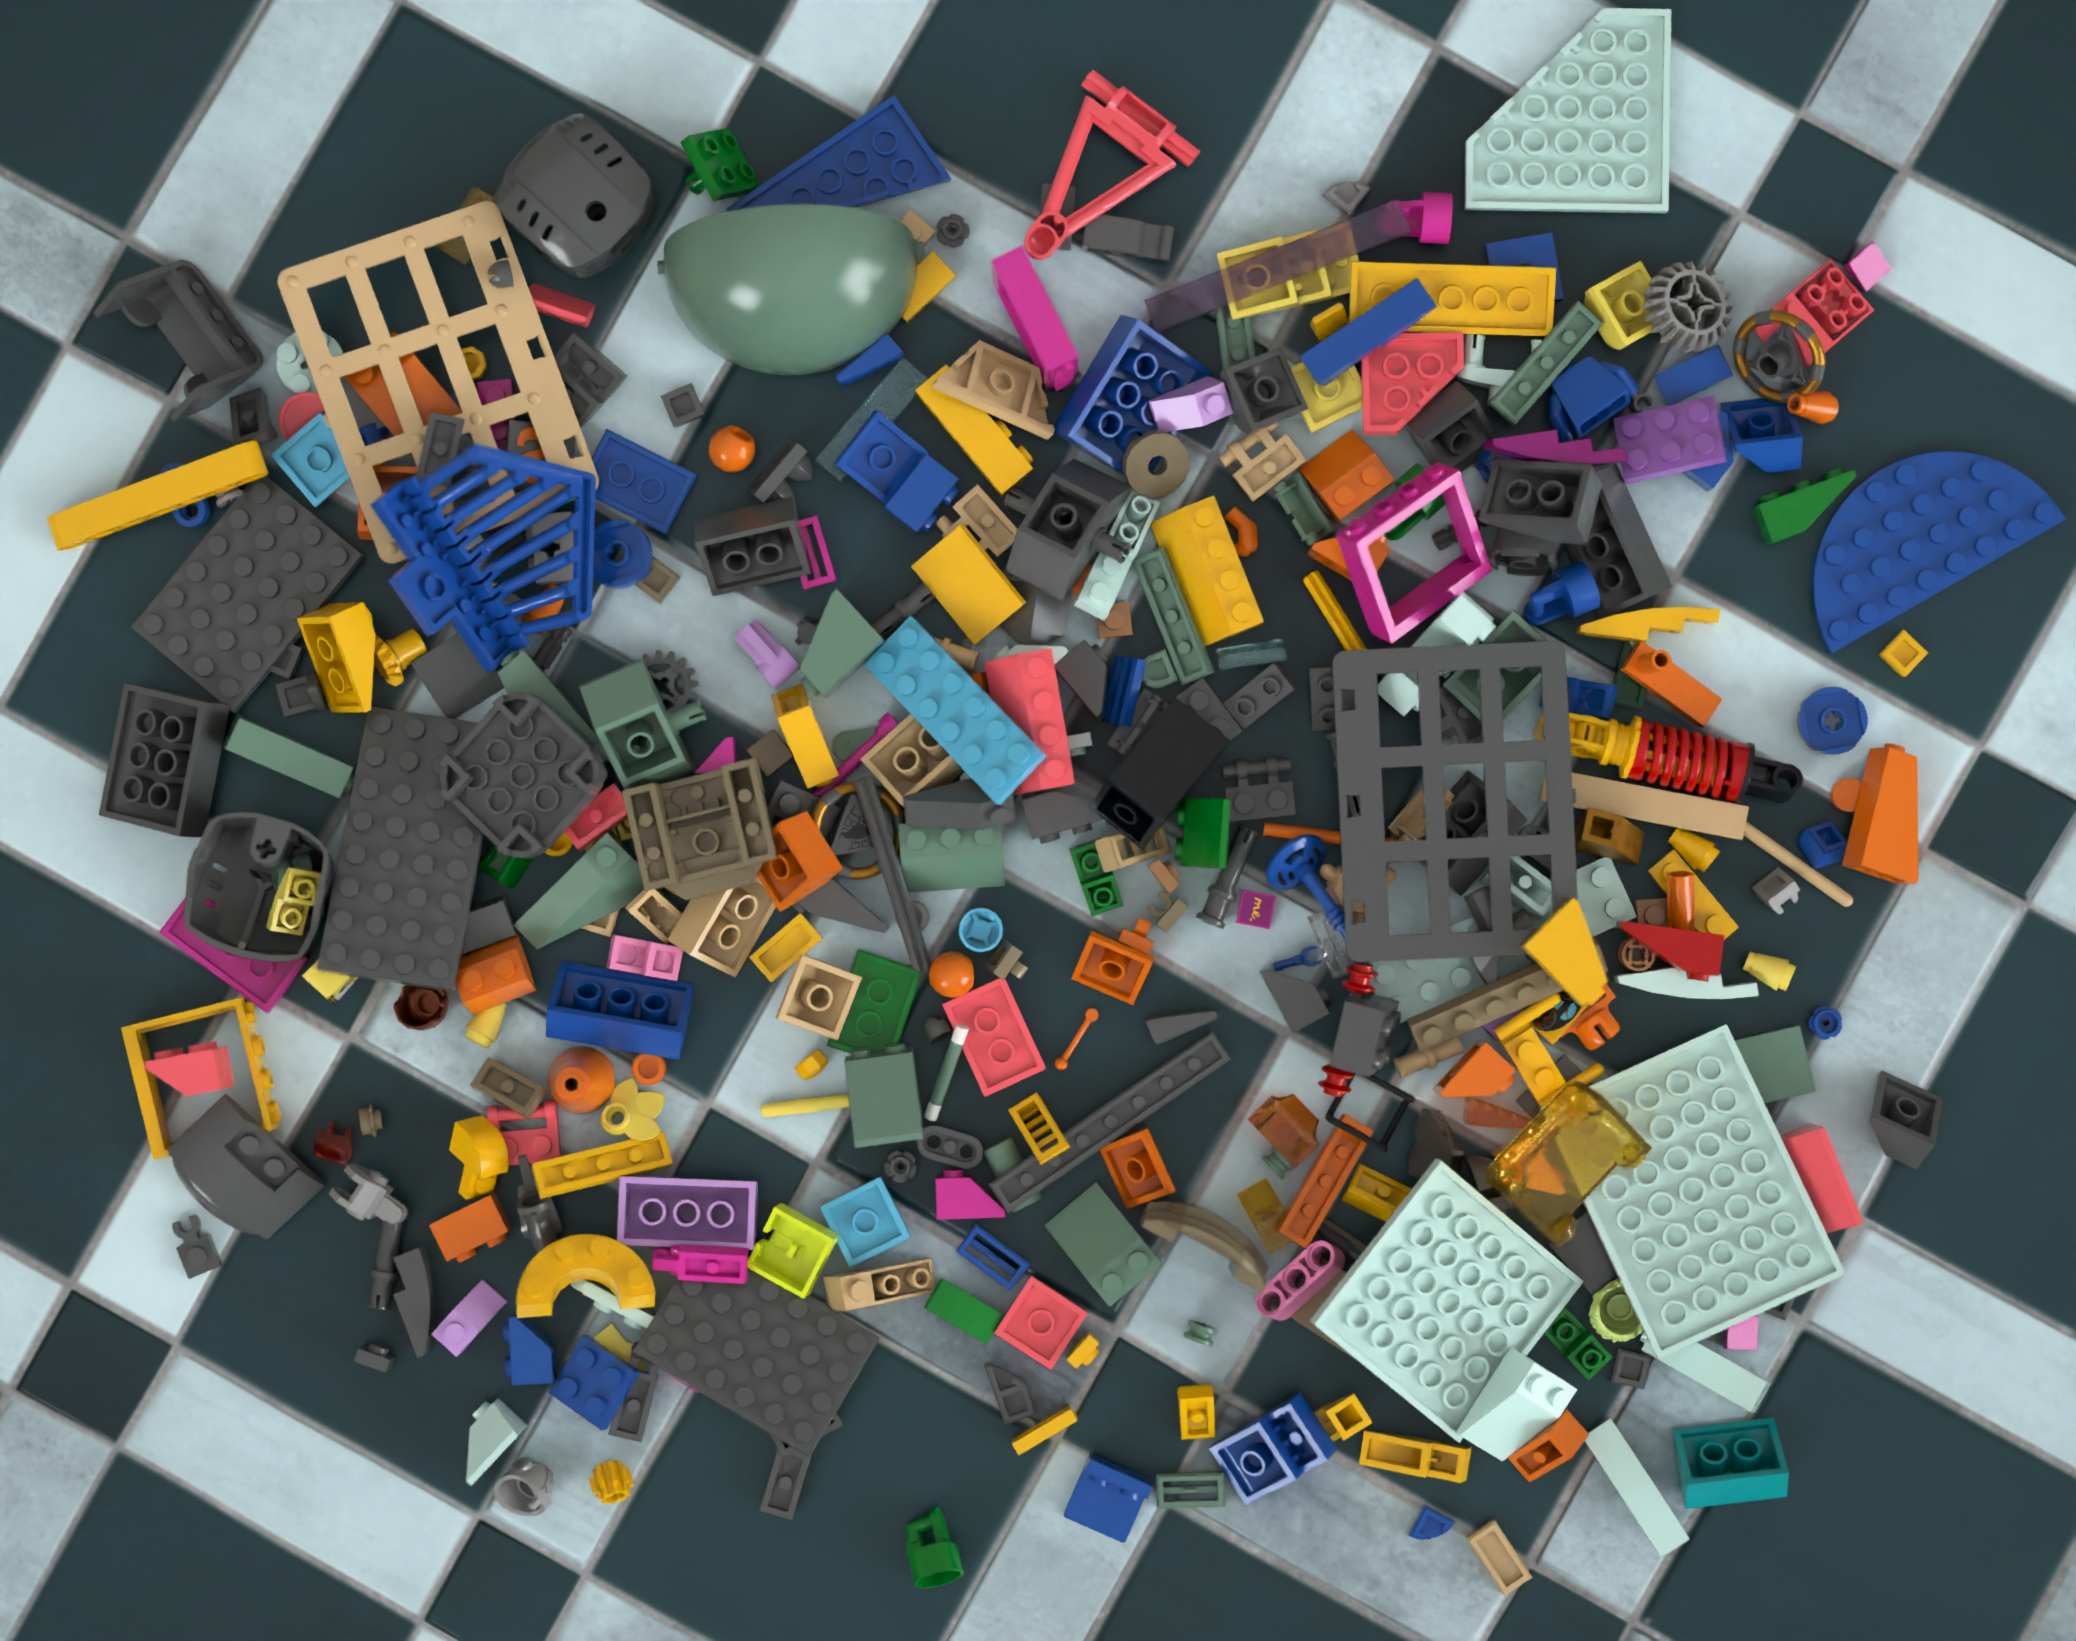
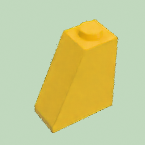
M803 683L771 695L777 719L807 789L813 786L823 787L830 784L833 778L838 777L839 774Z
M1569 898L1521 947L1578 1005L1583 1006L1586 1002L1592 1005L1605 993L1602 986L1608 981L1579 902L1575 898Z

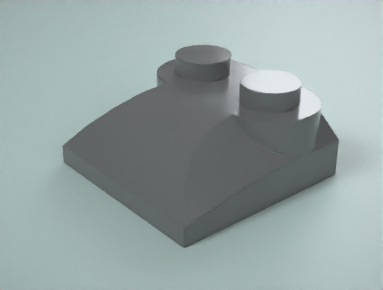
M1281 347L1226 368L1219 373L1220 381L1224 382L1233 414H1231L1236 426L1247 435L1256 433L1265 427L1309 409Z

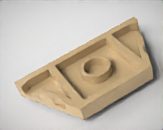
M981 340L975 343L932 384L933 389L1048 440L1054 434L1053 424H1048L1045 412L1049 405L1046 394L1042 389L1043 381L1040 368Z

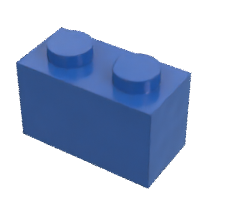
M926 454L885 506V509L917 535L922 530L928 532L939 518L936 512L943 503L948 506L959 493L960 489L956 487L959 483V478Z

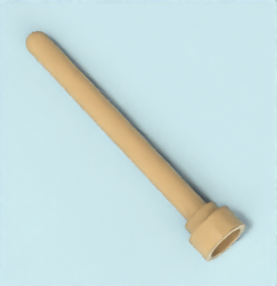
M1746 821L1744 831L1746 838L1842 906L1849 907L1852 905L1853 897Z

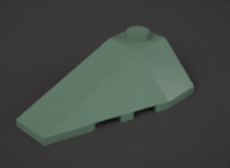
M611 830L608 831L513 926L538 949L627 906L644 890L637 856Z

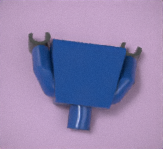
M1590 356L1585 357L1577 364H1574L1571 360L1551 383L1553 393L1548 398L1549 420L1553 429L1557 430L1559 442L1573 441L1572 438L1574 436L1579 440L1627 405L1632 413L1643 412L1637 405L1639 398L1647 406L1652 405L1651 396L1638 392L1639 386L1623 366L1603 360L1597 362Z

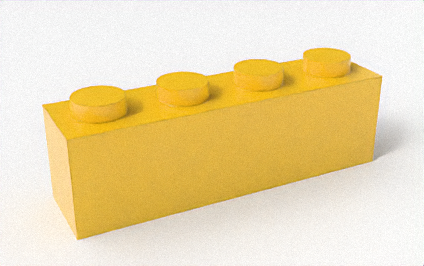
M946 364L915 390L916 395L1003 498L1009 493L1011 487H1016L1033 473V467L1030 464L1034 459L1022 445L1018 448L1013 445L1008 439L1012 436V433L1000 419L994 422L988 413L932 388L933 382L949 369Z

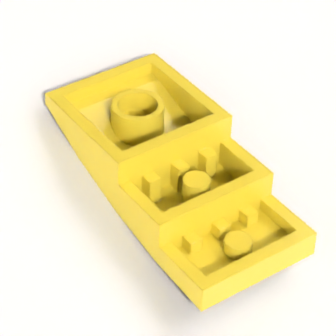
M1350 223L1321 231L1313 230L1286 238L1278 237L1216 253L1232 320L1349 295L1351 261H1359Z

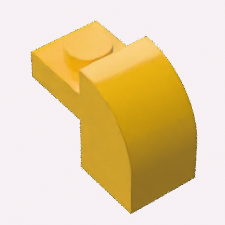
M483 1115L455 1122L449 1151L464 1164L458 1193L465 1200L493 1193L497 1175L508 1172L509 1167L508 1151L501 1133Z

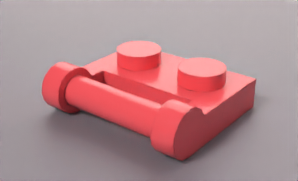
M545 1100L544 1104H539L530 1118H546L547 1127L502 1131L501 1122L525 1120L527 1118L508 1108H499L498 1105L487 1106V1119L499 1130L505 1141L509 1165H519L518 1156L526 1154L529 1163H537L562 1156L558 1111L555 1100Z

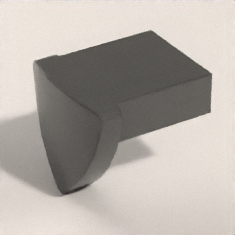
M316 670L308 672L307 676L275 684L284 717L287 718L316 709L319 712L327 710V700Z

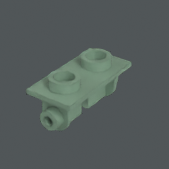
M1300 472L1273 488L1276 492L1274 497L1278 498L1287 515L1292 514L1294 518L1292 523L1300 534L1302 542L1306 541L1308 546L1313 545L1335 530Z

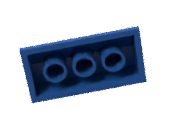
M561 961L547 1007L546 1037L680 1060L687 1032L694 983Z

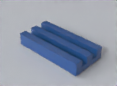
M1115 655L1107 687L1103 722L1131 727L1146 665L1145 660Z
M975 1223L963 1242L956 1249V1252L1009 1291L1012 1290L1030 1265V1262L977 1223ZM976 1234H979L1020 1265L1018 1270L974 1238ZM968 1245H972L1011 1274L1012 1278L1010 1281L966 1249Z

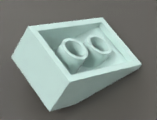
M1510 1347L1456 1433L1497 1459L1504 1461L1561 1416L1577 1389L1515 1348Z

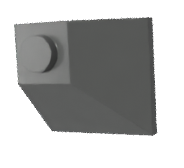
M1881 1070L1878 1075L1870 1123L1886 1156L1917 1169L1935 1146L1943 1098Z

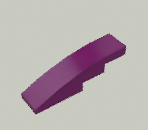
M1557 430L1497 438L1481 443L1482 450L1523 461L1592 464V466L1613 465L1627 461L1624 447L1593 452L1591 438L1559 443Z

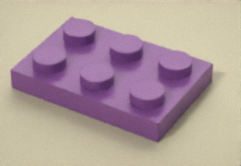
M1714 395L1613 418L1618 448H1625L1627 461L1621 462L1626 485L1727 462Z

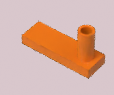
M1643 641L1636 643L1620 668L1622 672L1699 728L1705 727L1722 700L1672 663L1667 651H1656Z

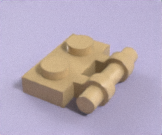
M1278 423L1265 427L1256 433L1248 434L1238 442L1232 441L1226 446L1227 450L1218 456V459L1225 468L1235 460L1241 465L1242 468L1235 472L1232 477L1252 503L1307 461L1287 434L1275 442L1270 434L1279 427ZM1261 442L1266 449L1251 460L1246 452Z
M978 484L952 507L961 518L953 524L946 515H943L935 523L943 532V538L962 523L965 527L969 526L981 539L978 543L985 551L989 548L997 558L1013 545L1017 532L1014 524Z

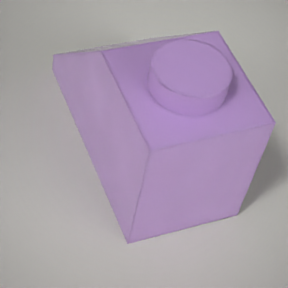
M1209 376L1148 401L1157 430L1166 432L1205 426L1233 414L1224 382Z
M482 1279L431 1335L457 1357L470 1345L508 1301Z

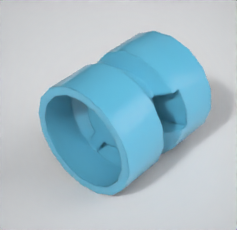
M977 908L970 910L963 916L959 924L960 939L967 948L973 951H989L998 945L1002 938V921L990 909Z

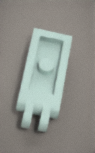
M581 1280L570 1283L573 1288L595 1300L593 1306L608 1314H611L612 1310L624 1316L623 1322L635 1329L641 1330L642 1326L648 1328L657 1313L648 1307L620 1310L617 1297L607 1286L597 1281Z

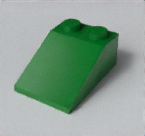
M1186 798L1185 805L1178 806L1177 825H1183L1182 839H1176L1175 859H1181L1180 866L1226 869L1231 799Z

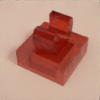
M331 1121L327 1124L326 1131L319 1130L314 1140L315 1156L347 1166L352 1155V1127H347L345 1134L339 1136L333 1134L335 1122Z

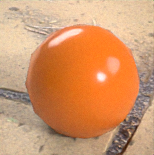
M729 425L718 429L710 439L709 457L713 464L724 472L736 473L744 470L754 459V439L749 433L737 426Z
M954 951L940 954L931 963L929 970L930 984L935 992L950 998L965 995L973 987L974 970L971 959L963 953Z

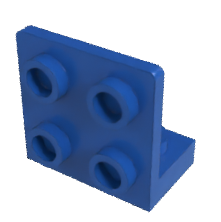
M1089 1453L1065 1508L1064 1517L1124 1543L1128 1538L1144 1498L1148 1499L1153 1488L1152 1480Z

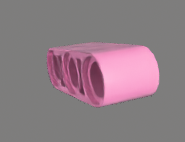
M1322 1240L1315 1241L1266 1284L1267 1288L1264 1293L1258 1292L1255 1300L1258 1311L1278 1321L1291 1317L1341 1272L1345 1264L1343 1251L1337 1246ZM1329 1250L1331 1253L1330 1261L1325 1266H1321V1255ZM1301 1273H1304L1306 1276L1305 1284L1297 1289L1295 1286L1296 1278ZM1279 1295L1281 1300L1280 1306L1275 1311H1272L1270 1307L1271 1301Z

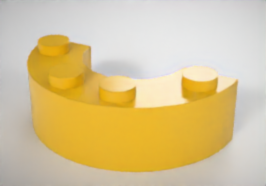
M593 1234L565 1237L546 1246L527 1265L517 1290V1318L552 1315L553 1302L559 1292L570 1283L581 1280L597 1281L607 1286L617 1297L620 1310L655 1307L653 1280L640 1257L629 1247L617 1240Z

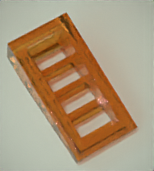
M1465 1097L1463 1122L1467 1125L1525 1130L1535 1129V1122L1530 1118L1473 1097Z

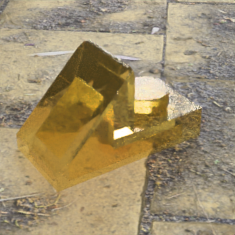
M1267 1178L1237 1193L1239 1200L1270 1254L1292 1242L1275 1231L1285 1211Z

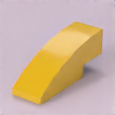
M1364 1430L1359 1464L1423 1478L1433 1477L1462 1483L1467 1480L1472 1447L1407 1435Z

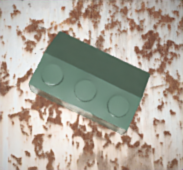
M899 824L901 867L908 892L1005 886L1002 825L977 830L914 827Z

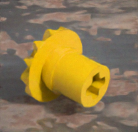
M412 628L396 638L385 642L375 635L374 665L385 681L396 687L404 682L401 671L405 670L411 662L427 653L423 640Z

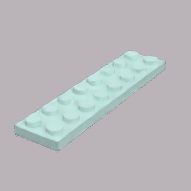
M1602 857L1576 869L1578 902L1591 937L1616 927L1617 921L1627 922L1637 917L1611 858ZM1552 904L1542 917L1527 912L1535 929H1539L1552 916ZM1512 906V914L1522 910ZM1473 916L1451 925V933L1479 930ZM1525 955L1502 956L1498 962L1497 970L1499 976L1497 978L1500 979L1527 967L1532 962ZM1469 957L1368 962L1374 966L1373 970L1379 973L1378 977H1373L1370 980V984L1375 988L1373 993L1399 1001L1397 1011L1401 1012L1400 1023L1485 985Z

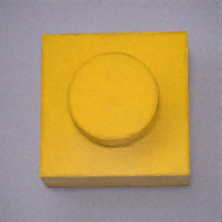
M1088 1331L1066 1355L1067 1361L1076 1369L1082 1363L1088 1366L1100 1352L1096 1348L1100 1344L1099 1339Z

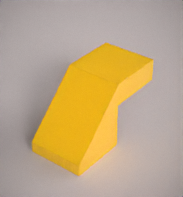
M1354 1393L1314 1411V1414L1333 1442L1340 1437L1344 1441L1373 1423Z

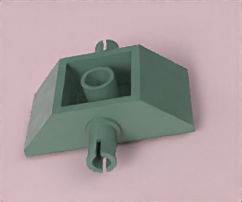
M643 659L579 685L593 727L600 739V742L591 746L595 748L603 763L609 761L612 764L625 790L651 783L663 784L698 775L694 774L697 770L679 735V730L702 720H707L704 709L700 707L701 703L698 699L673 711L666 709Z

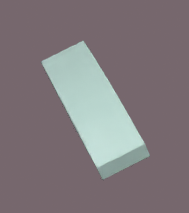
M1672 966L1613 975L1615 983L1646 992L1677 997L1732 999L1759 996L1756 982L1723 986L1721 974L1719 976L1709 975L1708 982L1687 978L1686 972L1678 971Z
M1611 1418L1590 1431L1585 1443L1661 1558L1690 1540Z

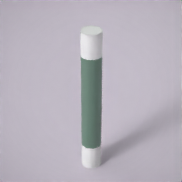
M956 1024L924 1114V1118L927 1120L936 1121L969 1030V1027L966 1025Z

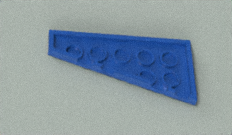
M893 95L726 209L727 211L752 207L787 204H817L857 208L949 182L951 177L895 95Z

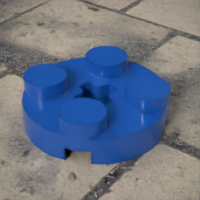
M611 520L599 525L594 530L593 577L606 587L623 589L647 577L651 570L652 546L649 538L640 528L624 520ZM617 546L626 551V555L620 562L610 559V555L615 553V547Z
M1826 687L1813 692L1802 701L1797 717V725L1802 739L1810 749L1822 754L1836 755L1848 752L1857 745L1867 729L1868 717L1865 706L1858 697H1855L1848 690L1841 687ZM1829 711H1833L1834 716H1840L1841 723L1836 724V730L1834 731L1824 724V719L1828 717Z

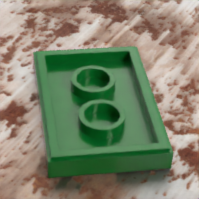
M858 949L851 973L861 976L862 979L838 1041L829 1038L827 1046L850 1054L851 1050L859 1048H871V1052L885 1051L884 1046L899 1043L922 971L915 972L912 966Z

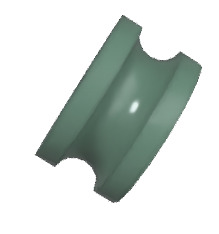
M1273 1146L1270 1149L1271 1154L1269 1156L1264 1155L1262 1160L1283 1180L1285 1172L1287 1170L1292 1171L1294 1167Z
M1189 1320L1188 1325L1190 1329L1184 1333V1337L1203 1345L1212 1346L1211 1336L1217 1333V1329L1201 1322Z

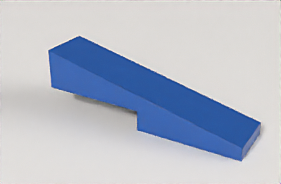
M1416 278L1299 357L1317 384L1326 387L1377 347L1386 346L1435 309L1437 305L1421 281Z

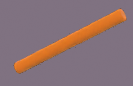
M1264 822L1263 836L1294 839L1301 835L1311 834L1318 836L1324 843L1341 845L1340 831ZM1385 837V842L1399 841V839Z

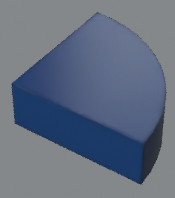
M1424 1504L1408 1535L1419 1540L1435 1538L1448 1532L1455 1521Z

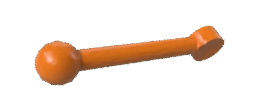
M1090 1008L1085 1012L1086 1019L1062 1057L1055 1060V1067L1058 1070L1067 1068L1068 1058L1090 1023L1098 1019L1099 1013L1096 1009Z

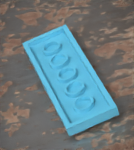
M909 616L864 663L872 674L996 804L1000 805L1047 757L1035 742L914 617Z

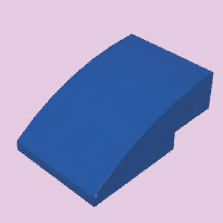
M1299 1392L1211 1445L1209 1450L1244 1504L1247 1505L1293 1482L1302 1473L1328 1461L1337 1451V1447L1302 1393Z

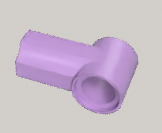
M756 619L744 627L734 638L758 665L756 666L757 669L775 689L779 688L800 669L799 663L782 644L780 646L771 637V634Z

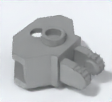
M356 1163L348 1164L344 1169V1172L359 1184L353 1192L338 1186L337 1188H332L329 1193L338 1204L346 1208L350 1215L362 1221L364 1218L369 1220L377 1216L383 1221H387V1223L397 1224V1222L405 1221L404 1219L409 1215L407 1206L405 1207L404 1204H401V1201L391 1196L394 1188L387 1184L389 1179L374 1169L370 1170Z

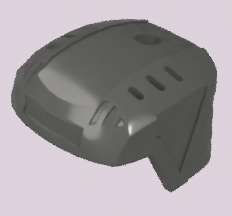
M571 114L563 117L553 124L546 126L535 135L506 168L495 193L496 206L519 235L546 261L554 264L566 274L581 279L606 270L615 264L638 241L651 221L657 200L655 191L644 168L630 156L603 126L585 114ZM588 135H592V138H590L589 140L581 142L582 138ZM604 145L608 146L606 150L599 154H594L597 149ZM618 158L622 160L613 167H608V164ZM526 201L523 210L518 211L521 202ZM594 204H602V205H603V206L596 207L595 209H593V210L590 212L589 216H588V210H589V208H590L592 205H594ZM535 213H539L534 226L530 227L529 224ZM550 225L553 226L549 237L544 240L543 236Z
M237 812L217 816L206 827L188 865L184 926L205 943L237 956L268 962L300 960L310 952L320 932L319 928L326 910L331 883L334 878L332 857L319 839L294 823L259 813ZM276 852L275 855L269 854L267 859H263L267 853ZM308 854L312 864V871L321 872V878L314 906H309V909H313V913L307 914L306 930L303 931L302 936L270 931L266 928V924L277 891L273 887L271 870L268 869L276 868L281 864L284 857L294 859L296 855ZM217 863L225 867L227 872L223 873L213 868V864ZM212 881L220 885L222 889L217 891L208 886L207 882ZM209 899L216 903V907L212 908L204 903L205 900Z

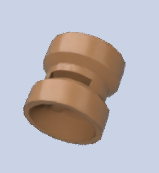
M1632 938L1623 940L1618 946L1616 953L1620 965L1631 971H1645L1654 963L1656 956Z

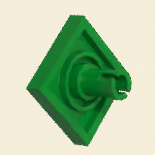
M728 128L689 135L680 142L696 170L685 179L686 185L693 181L696 182L689 187L692 193L699 195L703 190L707 189L714 202L749 194L760 186L753 168L747 163L738 147L737 139L730 133Z

